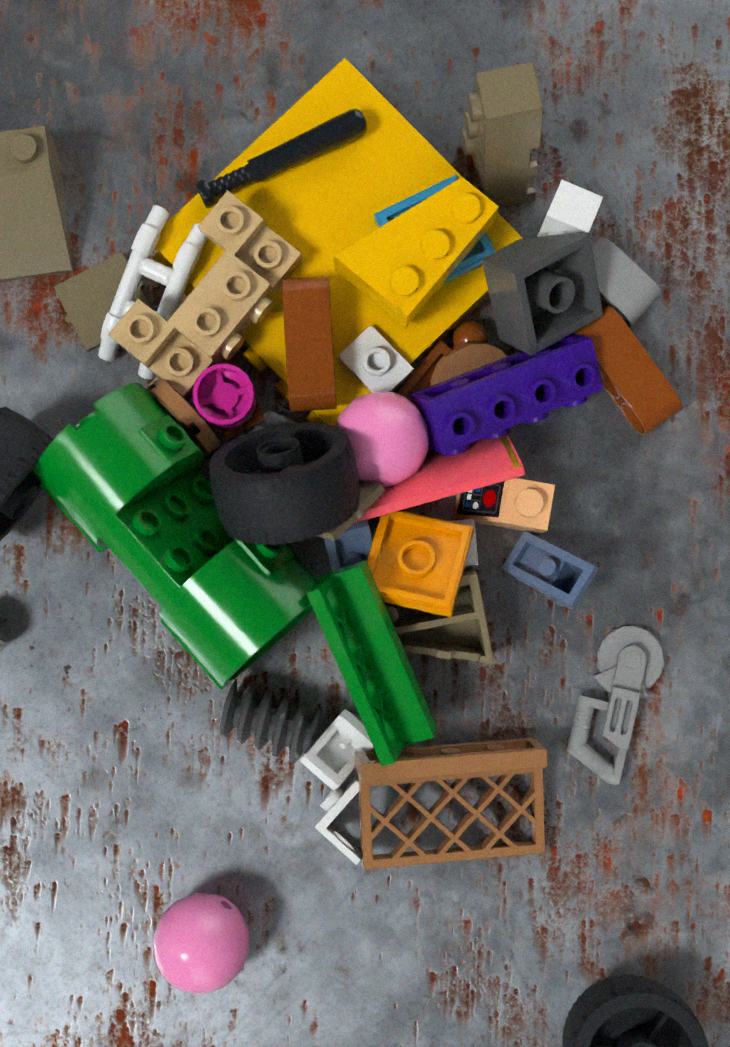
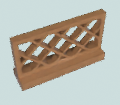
M534 737L408 747L402 749L394 764L383 767L375 750L355 752V769L358 773L361 862L363 869L545 853L543 768L547 767V748ZM530 773L531 788L519 802L515 801L502 789L515 774ZM489 776L500 777L494 782ZM482 777L491 787L472 806L457 792L470 778ZM456 779L451 785H448L444 781ZM436 781L446 791L427 810L412 795L424 782ZM410 783L405 790L399 785ZM390 785L400 796L382 814L371 805V786ZM499 793L514 807L495 826L481 812ZM454 797L469 812L451 831L436 816ZM409 801L424 816L406 835L390 820ZM530 803H531V814L526 810V808L530 805ZM371 814L378 819L372 827ZM523 814L532 822V840L513 842L504 833ZM478 818L492 832L480 845L468 846L459 837ZM432 822L447 836L436 849L423 850L414 840ZM384 826L388 827L401 839L400 843L391 853L373 855L372 840ZM499 838H501L505 842L495 844L499 840ZM454 842L460 846L450 848L454 844ZM408 847H411L414 850L411 852H405V850Z

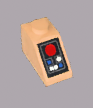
M513 478L456 495L453 519H474V522L478 524L542 534L548 530L555 485Z

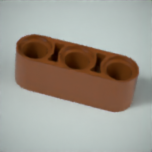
M329 276L282 279L290 412L337 409Z
M606 304L602 307V317L573 333L592 338L603 387L633 428L645 436L681 411L683 408L682 403L673 387L619 313L612 306Z

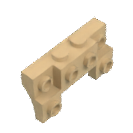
M229 191L222 196L198 225L200 232L221 248L224 253L171 318L166 321L141 300L137 299L108 334L111 339L139 360L156 376L167 382L187 401L192 397L195 381L203 370L214 364H219L223 357L226 360L231 359L238 352L245 340L242 334L252 322L259 324L265 319L274 305L271 299L282 287V279H288L303 261L302 255L297 249L267 227L262 217Z

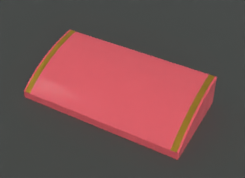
M507 434L496 439L483 438L470 443L468 450L453 456H445L428 448L425 460L418 471L412 477L394 486L384 487L385 492L364 512L365 516L357 519L354 523L524 476V467Z

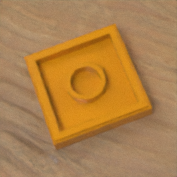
M400 510L380 516L367 563L383 601L452 617L474 534V526Z

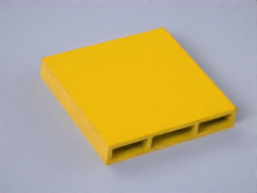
M346 58L340 61L213 179L217 180V178L223 177L227 173L244 167L248 164V160L350 109L360 110L366 119L368 128L363 136L259 183L254 181L231 192V194L262 217L267 227L301 253L303 261L288 279L329 276L337 409L308 411L309 414L305 417V420L308 423L328 424L334 427L336 426L338 416L358 396L372 393L340 360V353L370 326L374 327L414 368L433 350L440 340L443 341L489 297L484 268L481 266L442 285L405 328L335 270L334 255L378 229L374 220L375 213L454 175H457L458 179L462 177ZM199 193L165 223L154 248L156 254L151 258L152 260L173 269L172 266L182 243L186 241L194 224H200L213 208L205 207ZM221 196L215 200L216 204L222 198ZM498 212L493 225L486 232L495 252L519 239H523ZM209 238L201 251V256L184 290V294L187 297L224 253ZM281 287L271 299L274 305L265 319L259 324L252 322L242 334V337L245 338L243 344L248 348L243 355L260 373L268 369L278 380L274 385L275 389L289 403Z

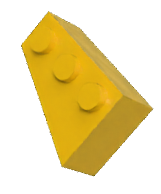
M461 177L334 255L335 270L406 328L493 225L499 206Z

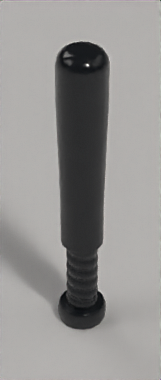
M350 109L248 160V164L238 168V170L227 173L223 177L208 183L206 180L198 181L195 186L205 207L211 208L216 205L215 200L220 196L222 197L227 191L231 193L233 190H237L254 181L259 183L363 136L368 128L366 119L360 110Z

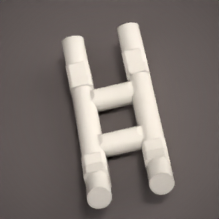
M154 205L145 223L141 225L131 247L132 252L110 311L106 314L100 335L101 343L98 356L105 361H114L116 359L119 344L111 339L108 334L135 303L133 300L142 276L166 286L159 307L155 312L166 321L176 312L189 277L193 274L201 256V251L208 239L200 232L199 224H194L186 241L182 243L172 266L173 269L149 259L170 215L167 210L160 206ZM140 362L138 375L144 379L155 378L156 375Z

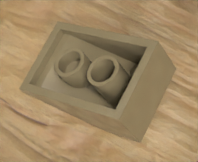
M45 125L1 131L0 282L74 272L57 143Z

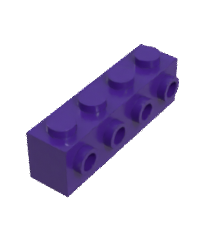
M572 333L532 356L523 351L517 352L412 393L410 397L412 403L416 405L427 423L429 432L428 448L445 456H453L465 452L469 449L470 443L480 439L502 437L509 433L510 427L522 422L535 423L542 421L549 416V411L561 406L574 407L581 405L588 400L587 396L603 390L592 338Z

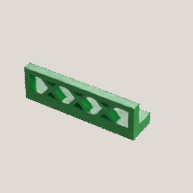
M364 560L324 574L306 594L381 766L394 764L404 746L434 738L438 731L437 725L367 561Z

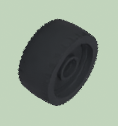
M7 407L0 408V541L21 520L43 490L40 486L42 484L41 479L34 470L39 458L54 440L38 425Z
M302 422L262 428L229 441V443L220 447L212 455L209 462L212 493L218 515L227 534L236 540H241V542L258 545H276L310 539L342 525L356 513V509L359 507V478L354 453L348 435L342 429L333 425Z
M626 974L605 978V980H600L596 984L591 985L588 990H585L577 998L576 1003L574 1002L568 1013L562 1037V1047H709L700 1022L682 998L657 981L639 975Z

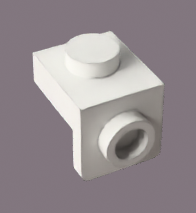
M344 709L299 760L332 790L337 789L355 768V752L370 751L373 748L360 716Z

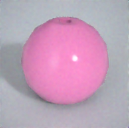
M386 391L358 396L338 416L335 427L342 429L348 435L355 457L359 481L380 483L383 487L394 486L412 477L423 464L429 446L428 426L416 405L406 397Z
M197 892L175 901L162 914L153 937L154 959L165 979L179 990L196 994H207L228 985L242 971L250 947L249 928L238 907L223 896Z

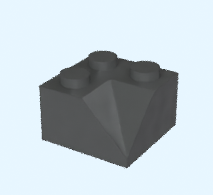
M587 232L519 239L482 259L498 337L503 342L530 356L603 316L591 238Z

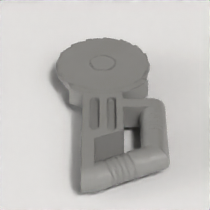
M622 626L610 631L602 639L597 650V668L600 673L594 674V677L599 685L608 692L606 701L579 695L567 746V752L590 768V770H593L605 782L619 785L639 699L648 697L646 689H649L660 678L664 668V652L659 641L649 631L638 626ZM595 708L604 710L599 734L615 746L612 763L587 744Z

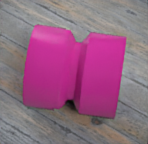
M227 363L214 364L203 370L197 377L192 390L193 403L196 409L214 427L223 430L237 429L247 424L255 413L257 406L256 391L248 375L239 367Z

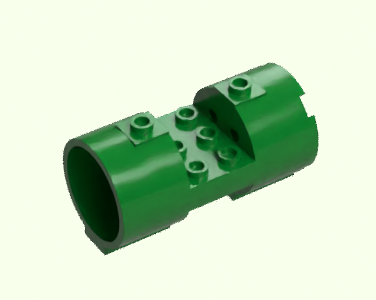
M131 383L114 390L92 404L96 411L84 417L74 428L69 423L45 449L35 466L34 472L41 479L42 484L40 486L99 553L110 548L162 607L159 616L162 618L160 622L222 690L244 673L313 610L306 593L318 579L286 544H250L236 540L227 534L218 515L211 481L198 471L205 457L204 452L141 383Z

